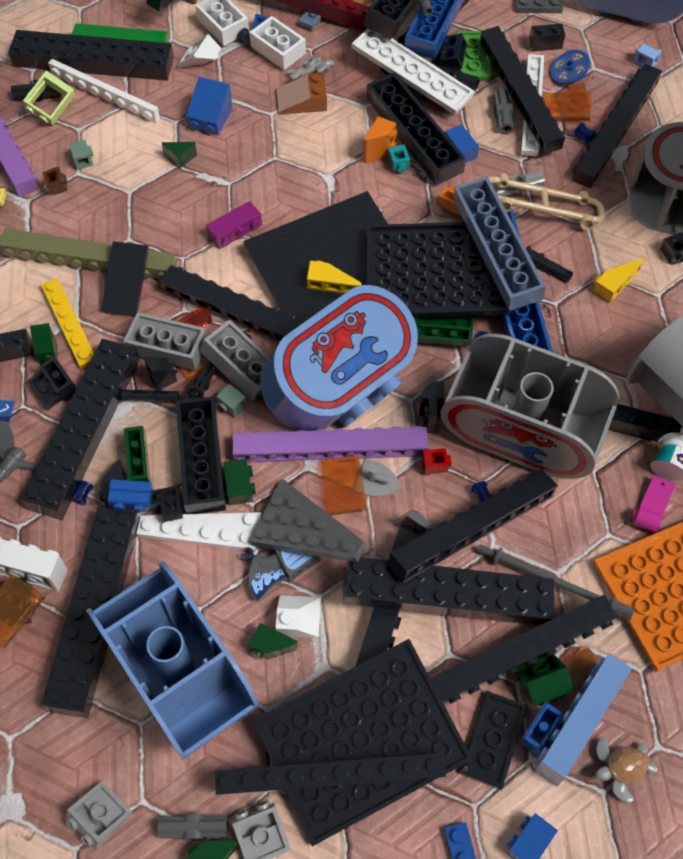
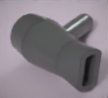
M14 446L7 452L0 463V482H3L17 468L35 471L38 463L24 461L27 456L21 448Z

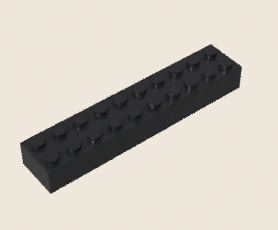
M16 30L8 52L13 67L50 70L49 62L54 59L87 74L165 81L169 79L174 60L172 43Z
M102 338L21 498L27 510L63 521L120 403L121 391L127 388L140 361L137 348Z
M97 507L41 702V706L46 712L89 718L108 644L86 610L91 608L94 611L122 593L140 521L136 512L115 511L110 508Z
M360 557L358 562L346 561L342 604L542 625L555 618L554 579L434 565L402 583L387 566L388 560Z

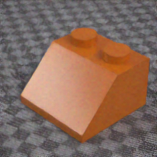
M377 117L363 140V163L388 158V148L397 146L395 139L398 131H396L395 122Z

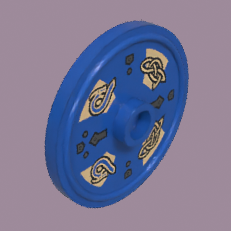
M570 50L561 54L551 67L553 80L563 85L572 84L580 80L590 68L588 54L582 50Z

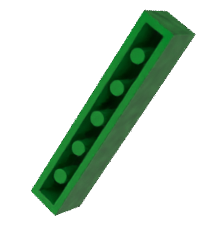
M75 23L72 35L169 43L167 31Z

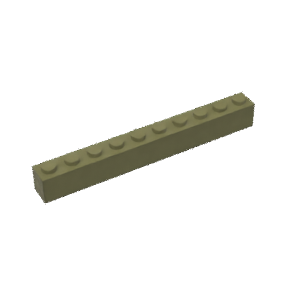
M5 228L0 240V250L3 256L108 272L112 244ZM149 250L144 278L161 281L170 265L177 267L176 255Z

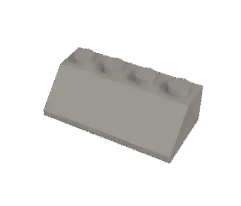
M137 312L123 343L124 345L137 348L139 357L167 358L170 364L174 363L175 366L196 371L203 356L200 348L206 336V328Z
M229 319L203 340L200 352L253 402L262 394L261 374L264 365L270 357Z

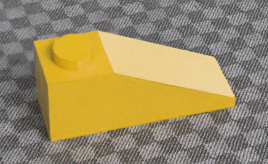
M640 258L608 269L602 275L599 274L593 282L595 284L593 292L611 303L640 272L644 259Z
M310 261L307 289L346 293L362 285L361 282L329 263Z

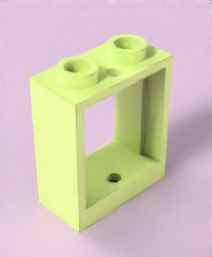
M45 71L23 100L25 110L32 115L36 114L39 116V119L45 124L49 123L53 126L75 97V92L72 87L48 71ZM47 85L65 96L51 116L33 105Z

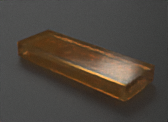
M586 645L564 663L573 685L591 671L599 661V658ZM560 697L554 698L552 701L555 702Z

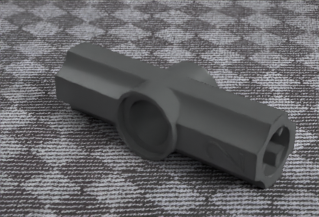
M502 87L494 91L495 119L498 120L499 131L503 134H509L514 129L512 119L513 104L510 103L508 90Z
M186 814L184 817H159L158 838H183L182 840L200 841L203 838H227L228 817H204L201 814Z

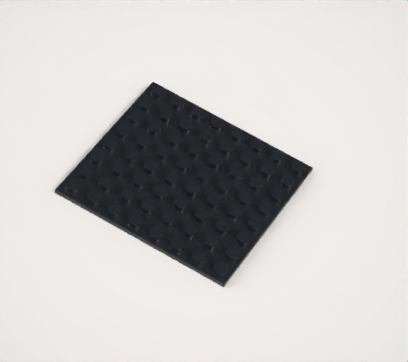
M366 191L243 241V244L281 312L286 315L291 314L304 322L345 294L307 289L310 261L329 263L358 280L362 285H367V225L388 223L369 192Z

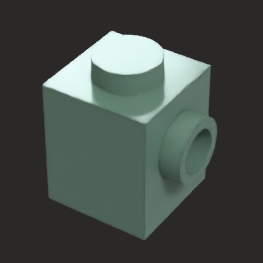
M85 140L69 144L77 170L93 166L91 156H94L91 146H87Z
M230 384L222 388L216 396L218 408L223 413L227 412L233 418H236L247 407L246 396Z

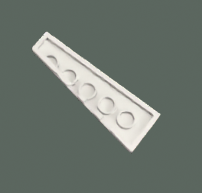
M262 513L183 514V519L163 522L162 515H141L137 536L245 551L246 547H251L256 552L257 546H252L249 540L262 517Z

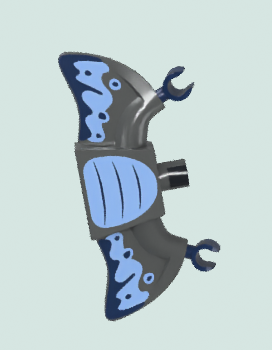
M251 547L244 549L250 553V556L240 555L244 561L253 560L249 570V584L253 598L257 602L276 584L287 579L289 582H292L321 561L320 556L274 549L275 554L265 557L260 554L255 555Z

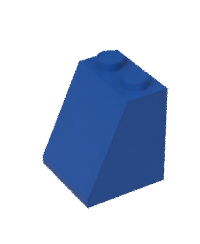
M199 76L186 115L188 128L219 136L233 108L230 84Z

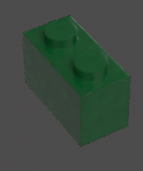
M247 459L223 462L229 504L237 505L253 502L252 495L256 494L255 484L250 483V477H253L252 465L248 466Z

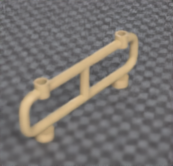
M505 173L499 174L498 177H488L491 183L498 184L500 188L508 186L541 194L542 205L498 195L506 212H509L512 206L573 218L580 220V227L583 230H590L594 227V223H600L605 219L603 204L597 199L589 197L586 191L573 194L509 180L508 175ZM548 195L577 201L582 206L587 204L593 205L597 208L598 216L549 206Z

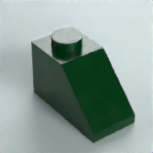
M50 324L31 325L30 330L35 355L39 363L43 364L53 356L58 359L57 341Z
M259 623L248 643V647L252 656L258 659L263 657L269 660L296 651L298 641Z
M235 840L202 841L199 845L196 843L189 849L186 859H229L238 849L239 844Z

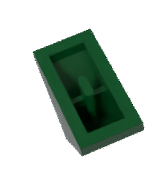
M162 142L164 157L178 168L183 167L197 156L196 142Z

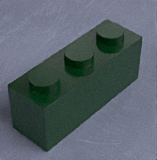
M144 427L124 428L128 480L151 482L147 436Z

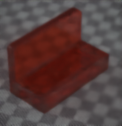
M201 306L177 322L204 328L212 323L211 311L209 308L204 310Z

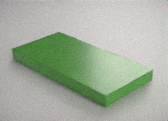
M456 31V34L463 33L467 43L463 67L459 70L479 77L480 81H491L490 60L480 44L481 31Z

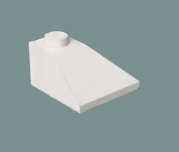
M207 34L190 45L177 64V67L183 68L207 64L210 61L214 62L219 57L218 53L221 47Z
M280 595L277 607L276 631L289 637L318 638L321 597Z

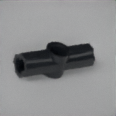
M434 65L453 78L455 74L458 81L474 91L479 87L480 80L477 76L464 73L461 70Z
M32 80L30 84L11 86L13 100L25 99L38 80ZM47 85L35 102L44 100V97L63 95Z

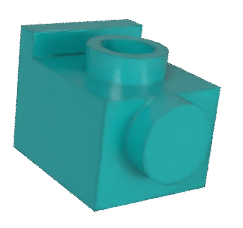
M405 145L388 148V161H390L393 172L403 173L410 167V158Z

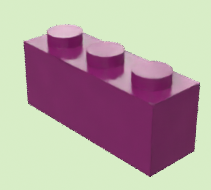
M248 201L207 224L208 237L218 249H221L238 238L244 237L252 230L258 229L262 225V216L256 207Z

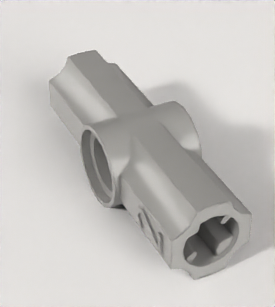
M542 171L526 175L516 173L509 179L537 186H544L545 184ZM492 184L497 195L500 196L511 194L521 196L525 191L508 186L500 188L498 184Z

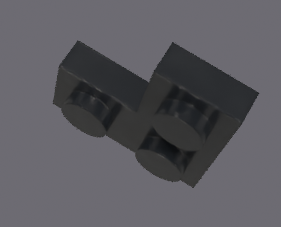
M179 486L153 490L151 509L145 510V512L161 509L163 522L183 519Z

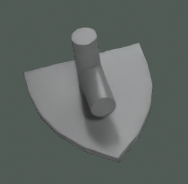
M366 458L353 492L371 497L385 496L401 490L402 486L389 468L377 461Z

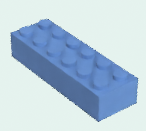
M610 653L605 659L602 657L599 659L579 690L580 692L568 709L571 711L568 710L558 724V727L561 729L556 728L546 744L549 748L545 746L536 759L535 763L538 766L535 771L557 787L566 778L630 673L631 667Z

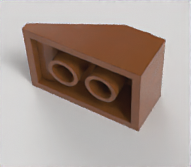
M324 73L307 74L276 88L279 115L327 111Z

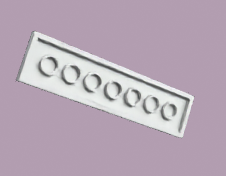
M367 29L352 43V49L389 73H395L400 80L454 115L474 96V90L394 39L384 38L377 32Z

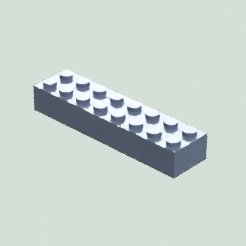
M488 176L455 186L454 202L508 310L510 311L543 300L546 286Z

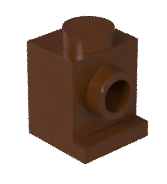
M58 166L42 172L46 187L55 195L68 190L67 178L64 173H61Z

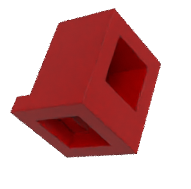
M446 448L423 450L422 464L424 476L448 472V468L452 466L451 455H447Z

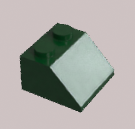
M554 654L547 658L545 655L537 658L538 662L529 667L523 664L518 667L519 671L516 672L527 698L534 706L544 705L549 700L564 697L569 692L574 691L567 667Z

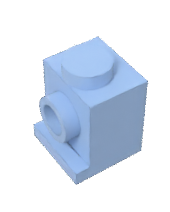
M643 44L634 53V63L641 67L644 64L654 67L659 61L662 50L659 49L657 51Z

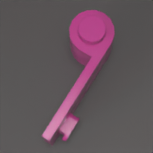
M653 475L639 509L635 508L630 519L633 520V525L650 533H657L676 484Z

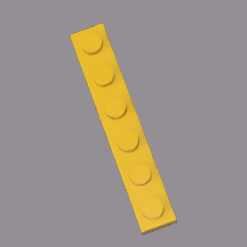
M58 278L41 284L80 369L88 367L94 352Z

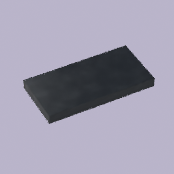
M113 241L101 308L102 312L136 316L139 311L149 251L148 245Z
M486 691L468 746V751L473 760L462 765L460 775L499 790L503 789L528 705Z

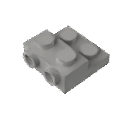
M101 781L67 809L66 824L70 830L75 831L77 829L81 833V840L86 847L90 848L93 846L97 850L113 836L114 831L132 816V811Z
M269 801L256 805L257 810L250 813L247 810L240 811L234 815L235 819L231 820L244 859H271L291 850L274 802L269 804Z

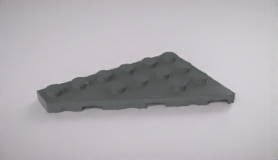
M282 479L249 540L252 546L352 562L359 561L365 548V543L361 538Z

